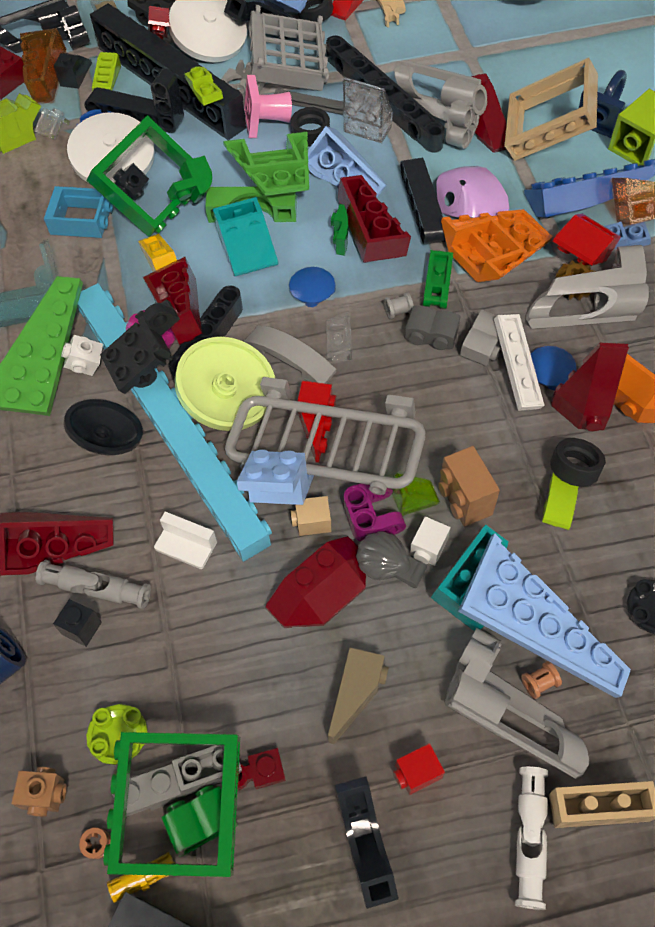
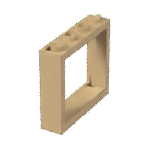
M586 58L510 94L505 147L514 161L597 127L598 73L590 58ZM584 84L583 107L523 132L525 110Z

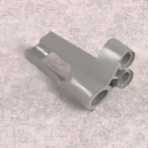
M403 60L394 69L397 84L429 111L432 116L447 121L445 123V139L447 144L463 149L467 148L478 126L479 115L484 113L487 106V92L485 87L481 85V79ZM415 72L446 81L442 88L441 100L418 93L412 82V74Z
M642 245L617 247L615 263L612 264V269L555 278L549 289L542 293L529 308L525 319L530 327L536 329L636 320L637 315L644 311L649 298V287L645 283L647 271ZM595 292V312L549 317L553 304L562 295Z
M477 627L456 666L455 675L447 690L445 705L499 737L510 740L573 778L582 777L589 766L588 750L583 740L565 728L561 717L490 672L492 664L501 649V640ZM505 710L512 711L559 738L558 754L556 755L499 722Z

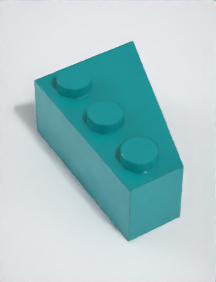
M486 524L430 597L474 632L477 627L482 629L484 626L458 612L490 537L496 534L502 540L501 544L506 549L509 541Z

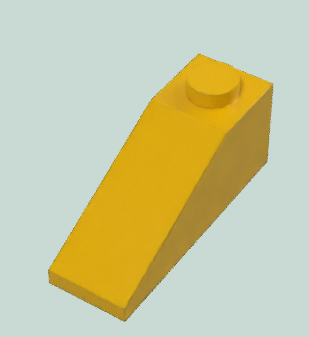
M160 234L138 241L153 272L177 261L174 251Z

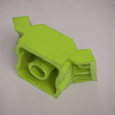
M19 93L15 101L7 98L0 101V151L3 154L36 140L33 122L41 105L28 95Z

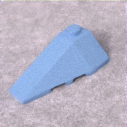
M326 126L308 150L309 171L314 176L326 180L339 187L341 177L362 175L377 193L376 198L387 186L354 146L337 129Z

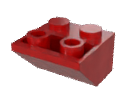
M582 213L575 214L554 237L553 242L558 244L557 248L566 254L572 253L578 257V262L582 261L583 265L592 266L607 261L621 236Z

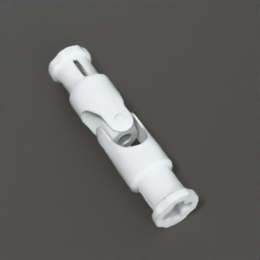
M526 766L519 768V774L522 775V794L518 796V812L524 827L519 828L517 838L516 875L519 877V897L515 900V906L546 910V904L542 902V883L546 879L547 835L544 829L542 834L541 828L548 814V799L545 797V778L548 777V770ZM533 780L535 781V791H534V792H532V781H533ZM522 843L531 847L542 845L540 855L532 859L526 857L522 853Z

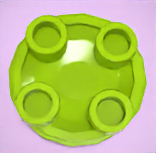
M117 704L106 708H99L94 712L86 734L87 747L93 757L102 763L116 765L118 760L114 759V747L116 740H120L121 732L148 733L146 721L139 709L129 705ZM133 744L132 758L140 752L145 744Z

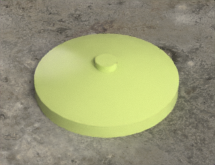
M212 337L193 344L184 352L175 373V390L181 405L195 420L213 429L230 431L242 402L252 396H264L260 386L262 378H275V375L267 359L253 346L234 338ZM252 407L247 414L242 429L249 428L263 419L267 407Z

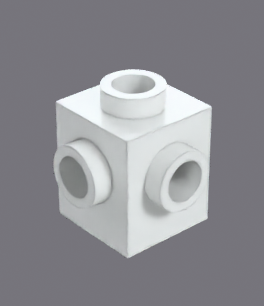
M73 335L70 343H65L61 357L65 358L63 368L93 376L100 364L103 344L90 340L87 337Z

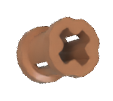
M549 661L544 662L542 668L531 674L524 673L521 675L523 685L533 699L539 698L540 693L553 686L559 687L562 685L557 669Z

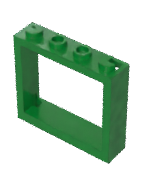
M147 115L90 171L86 181L142 232L150 237L155 231L159 234L167 225L165 221L168 217L172 220L180 211L178 207L181 204L186 206L191 197L182 201L179 199L173 200L154 220L114 184L106 174L145 136L152 140L180 168L186 160L193 158Z
M121 732L120 740H116L114 747V759L118 760L117 774L112 775L110 787L111 794H115L114 808L109 809L107 817V829L111 830L110 844L105 846L103 857L104 865L108 866L107 874L233 876L241 740L239 735ZM133 744L224 746L217 865L122 862Z

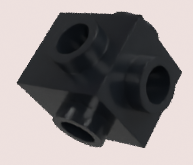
M134 163L124 170L120 168L112 176L114 179L113 183L134 200H137L143 194L142 187L149 180Z

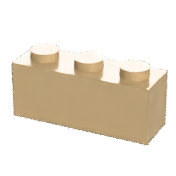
M653 781L555 788L549 794L554 828L650 822L655 819V786Z

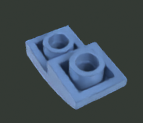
M645 221L623 227L622 222L604 226L621 236L614 249H617L619 246H646L651 244V237Z

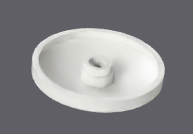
M176 0L169 12V32L176 45L191 57L206 62H223L235 57L242 50L246 40V22H239L224 13L227 0Z
M101 113L79 123L72 131L67 144L69 161L75 173L86 181L90 171L140 122L125 114ZM145 136L106 176L113 182L112 176L120 168L124 170L132 163L146 175L154 161L153 141Z

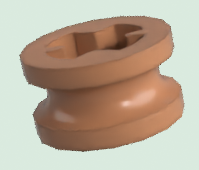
M100 828L88 829L80 839L79 847L81 853L90 859L104 857L105 846L110 844V834ZM98 834H100L101 839L99 843L102 847L100 850L93 849L92 853L89 850L92 846L89 840L91 837L98 838Z

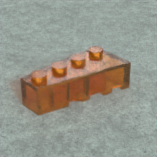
M57 28L20 33L22 40L21 49L23 51L22 61L24 63V84L32 99L37 103L54 101L58 85L54 64L60 53H66V47Z

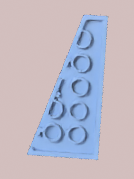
M493 534L490 537L458 612L615 698L621 697L631 669L605 643H600L588 631L589 627L582 620L578 621L568 611L569 607L537 575H532L520 563L522 560L515 553L511 554L501 544L502 540L496 534Z

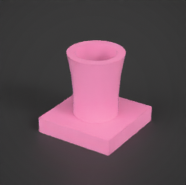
M247 75L244 112L249 138H257L259 119L290 123L292 113L290 92L259 95L255 75Z

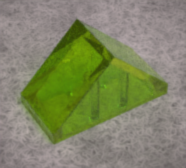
M396 473L393 478H399L403 474ZM414 477L408 486L401 489H392V496L402 516L436 506L440 503L431 480Z

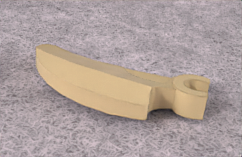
M377 0L385 15V26L388 28L389 23L392 21L399 25V15L406 12L404 1Z

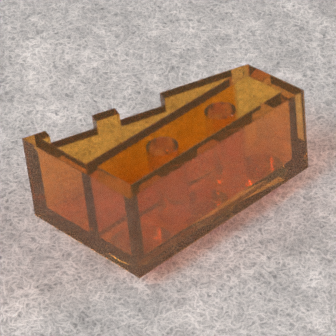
M612 178L617 223L622 222V224L632 225L655 219V182L631 178Z

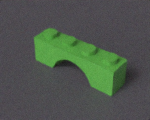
M209 187L205 204L208 223H215L213 208L254 197L257 198L262 211L268 213L274 222H296L297 194L296 192L265 196L258 187Z

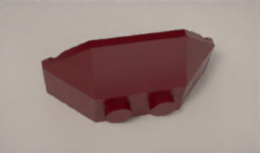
M348 536L326 542L283 579L265 608L283 628L324 626L366 589V574L360 569L356 557L358 545Z

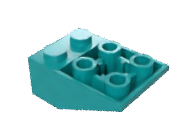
M256 197L213 208L216 229L234 276L279 264L262 209Z

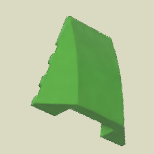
M307 132L287 134L286 149L250 153L245 139L223 141L225 148L265 196L309 190Z

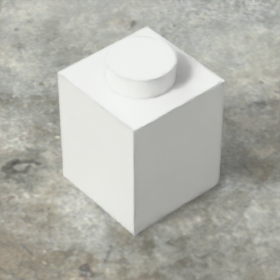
M425 516L411 543L410 555L417 561L435 566L448 541L451 527Z

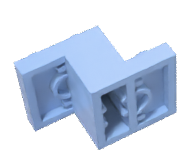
M257 450L251 451L237 480L239 491H248L250 502L303 505L314 475L307 474L305 453Z

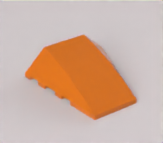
M524 209L500 211L495 216H491L489 213H480L479 217L470 218L469 215H460L459 219L451 220L450 216L442 217L441 220L448 252H454L453 258L476 282L499 280L553 238Z

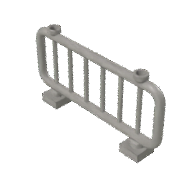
M263 377L260 386L264 396H252L242 402L225 444L227 456L232 461L241 463L240 467L243 470L250 454L236 451V444L247 414L252 407H267L252 451L258 450L272 408L291 411L277 452H283L297 412L316 414L304 450L307 461L321 416L341 418L327 466L306 463L307 474L370 485L369 490L372 493L384 495L387 488L401 489L413 481L424 445L426 431L423 425L414 419L416 414L414 398L387 395L385 402L387 414L292 401L290 400L292 393L287 380ZM347 419L367 422L352 471L332 468ZM372 423L393 426L379 475L358 472ZM398 427L412 429L415 432V437L404 475L399 478L384 476Z

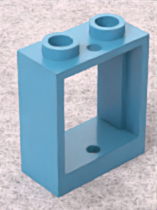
M55 186L44 221L50 235L102 238L104 229L108 227L109 212L111 213L113 210V204L94 188ZM68 207L97 209L94 219L65 218Z

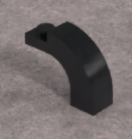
M227 0L224 13L239 22L250 21L251 11H255L256 5H260V14L266 13L294 18L284 12L283 8L268 0Z
M367 777L335 785L340 812L366 909L398 900L394 875L379 830Z

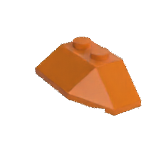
M627 354L614 405L637 423H655V374Z

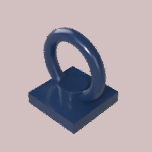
M618 70L611 78L604 93L597 92V127L591 129V131L612 138L618 115L625 107V102L619 99L626 83V71ZM584 90L581 93L579 108L583 107Z

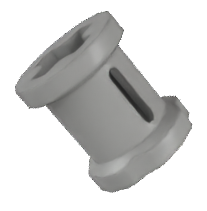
M408 292L404 293V296L395 299L385 298V309L389 319H394L396 315L406 312L411 314L413 301Z

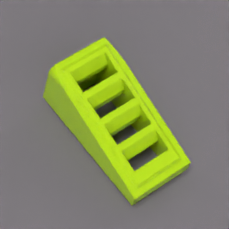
M99 53L92 91L96 87L113 90L121 69L117 53Z

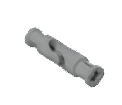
M48 560L42 561L36 571V583L39 585L47 583L58 586L60 590L72 593H85L88 596L118 604L123 602L135 604L139 609H144L150 599L151 585L146 583L143 586L129 583L127 579L97 572L89 573L81 568L69 565L64 567L53 565ZM102 581L109 583L104 590H102Z

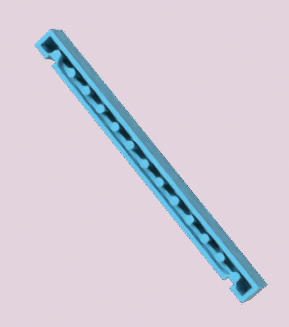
M99 283L81 291L77 308L86 323L89 324L98 341L103 344V349L105 350L126 331L128 321L124 322V315L118 305L113 306L112 303L114 301L109 291H103ZM155 368L157 378L151 385L143 388L134 386L130 390L244 562L271 546L269 537L272 534L271 529L265 520L260 521L256 516L258 511L254 503L250 502V499L248 501L245 500L242 495L244 491L238 490L237 480L233 481L230 478L231 472L226 462L218 460L216 457L218 452L213 443L205 441L203 438L205 433L200 424L194 425L191 420L193 417L179 403L175 388L170 389L167 385L169 381L162 370L158 372Z

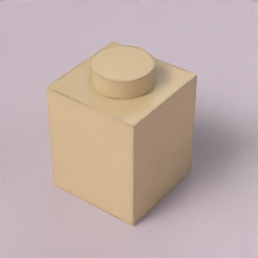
M328 496L306 498L303 505H296V510H291L292 526H298L299 536L331 532Z

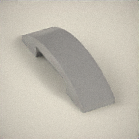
M258 325L243 341L253 346L262 355L268 352L302 372V378L309 382L327 384L336 373V369L319 353L300 340L280 330Z

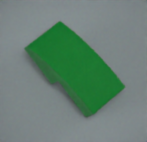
M340 204L337 212L332 214L331 226H334L333 244H336V254L345 256L348 246V215L345 206Z

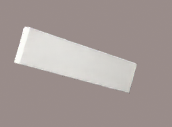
M520 314L497 315L494 318L518 411L541 409L545 405Z

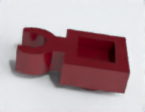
M278 748L248 756L250 764L248 766L240 764L242 779L238 782V790L244 789L250 781L254 782L255 789L286 781Z

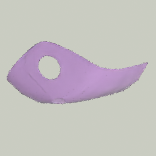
M458 167L443 172L437 179V199L443 214L459 217L460 215L479 217L480 213H489L491 216H495L500 211H509L508 196L503 186L485 167ZM464 180L466 184L462 186L459 181ZM448 192H453L455 196L451 206H446L444 202Z

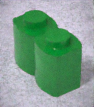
M213 785L201 789L196 793L197 798L185 804L184 801L174 803L166 809L167 814L161 817L174 850L179 857L219 837L222 792L220 786L214 788Z

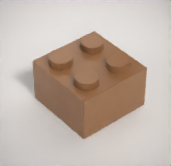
M474 446L444 457L438 487L442 496L447 497L450 501V508L455 519H460L465 527L492 516L500 489Z

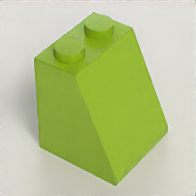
M650 88L618 115L608 150L631 163H638V166L644 165V161L649 160L655 144V91Z

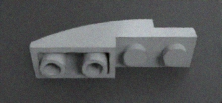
M215 745L172 760L170 765L130 778L126 817L147 809H151V811L191 796L207 786L221 782L224 746ZM239 762V772H241L242 769Z

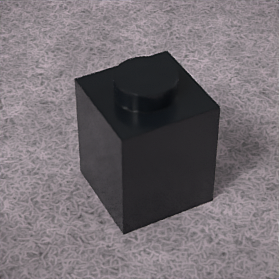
M69 599L53 625L63 636L87 647L102 622L94 610Z

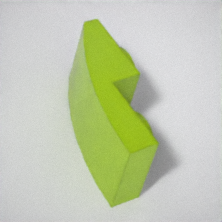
M194 67L190 72L184 73L189 86L203 106L223 99L221 89L213 82L212 74L205 67Z
M553 473L549 483L548 497L544 505L542 522L569 530L574 515L579 486L570 485Z

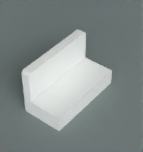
M164 512L160 519L163 532L154 546L155 550L196 568L203 569L217 544L214 531Z

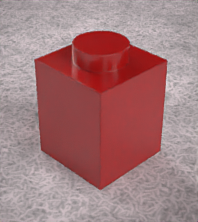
M430 743L397 759L395 764L397 770L393 771L401 790L406 788L409 795L443 779L445 774Z

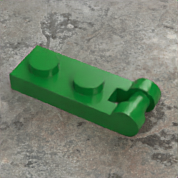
M430 250L423 306L430 307V305L440 306L441 309H447L454 252ZM432 293H441V296H432Z

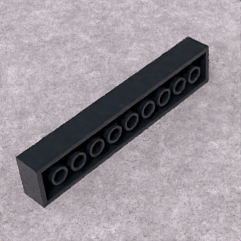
M109 3L90 13L98 47L102 52L117 53L121 65L150 86L161 69L171 70L177 77L183 109L229 141L246 129L243 95L239 90L233 88L209 71L212 74L213 82L221 89L223 99L203 106L192 91L184 73L190 72L194 67H202L201 65Z

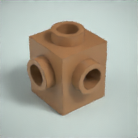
M37 767L36 772L19 771L11 804L20 809L28 810L27 814L31 816L46 817L48 811L58 812L60 803H63L66 797L67 786L64 783L65 779L56 774V769L48 767Z

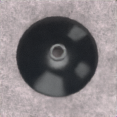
M101 399L83 400L73 404L66 411L63 422L65 432L73 442L81 448L99 455L114 456L130 452L139 445L143 435L142 424L133 412L122 405Z

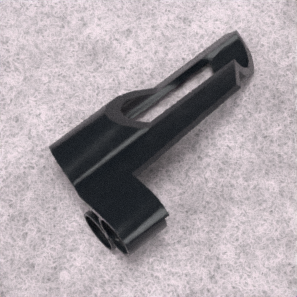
M48 0L0 17V43L15 53L68 39L72 49L90 43L76 5L69 7L65 0ZM26 19L40 23L42 30L16 38L2 28V26Z

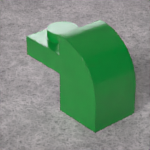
M201 156L186 160L179 169L183 180L172 183L167 191V195L170 201L175 199L182 201L191 197L193 203L198 202L212 184V171L206 157Z

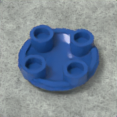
M313 266L297 271L290 279L289 289L292 295L299 301L305 302L306 306L315 307L319 302L328 299L335 292L336 285L334 277L329 271Z
M543 346L530 353L538 383L548 386L551 390H555L560 383L564 384L569 379L568 375L573 370L577 371L574 358L565 349L556 346Z

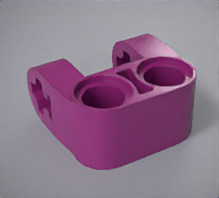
M361 483L346 489L344 493V511L352 534L358 541L361 542L368 534L378 531L395 535L406 528L401 512H391L376 517L372 503L388 498L393 493L392 489L387 488L384 495L372 493L369 490L370 485ZM359 500L362 503L355 505L352 504L351 501ZM361 523H368L371 526L368 528H361L358 525Z

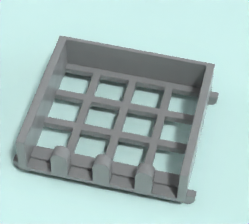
M256 5L255 11H251L249 22L250 38H252L250 51H252L251 64H253L251 75L256 76V81L322 91L323 85L328 82L329 70L326 68L328 58L325 57L326 44H323L325 39V31H322L323 16L318 15V22L266 13L260 14V5ZM265 33L279 35L280 39L266 37ZM284 36L297 38L298 42L284 40ZM303 40L315 41L316 45L303 43ZM266 42L280 44L281 52L266 49ZM285 45L299 47V54L286 53ZM304 48L316 50L317 57L305 56ZM267 55L281 57V64L267 62ZM286 58L300 60V67L286 65ZM305 61L318 63V70L305 68Z

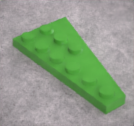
M61 276L55 278L1 362L0 410L50 416L64 362V357H61L64 344L69 342L83 285L80 278Z

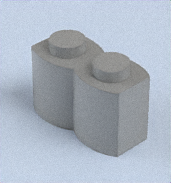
M484 310L480 311L473 327L463 342L461 356L488 366L491 360L496 361L501 350L494 318L497 315Z

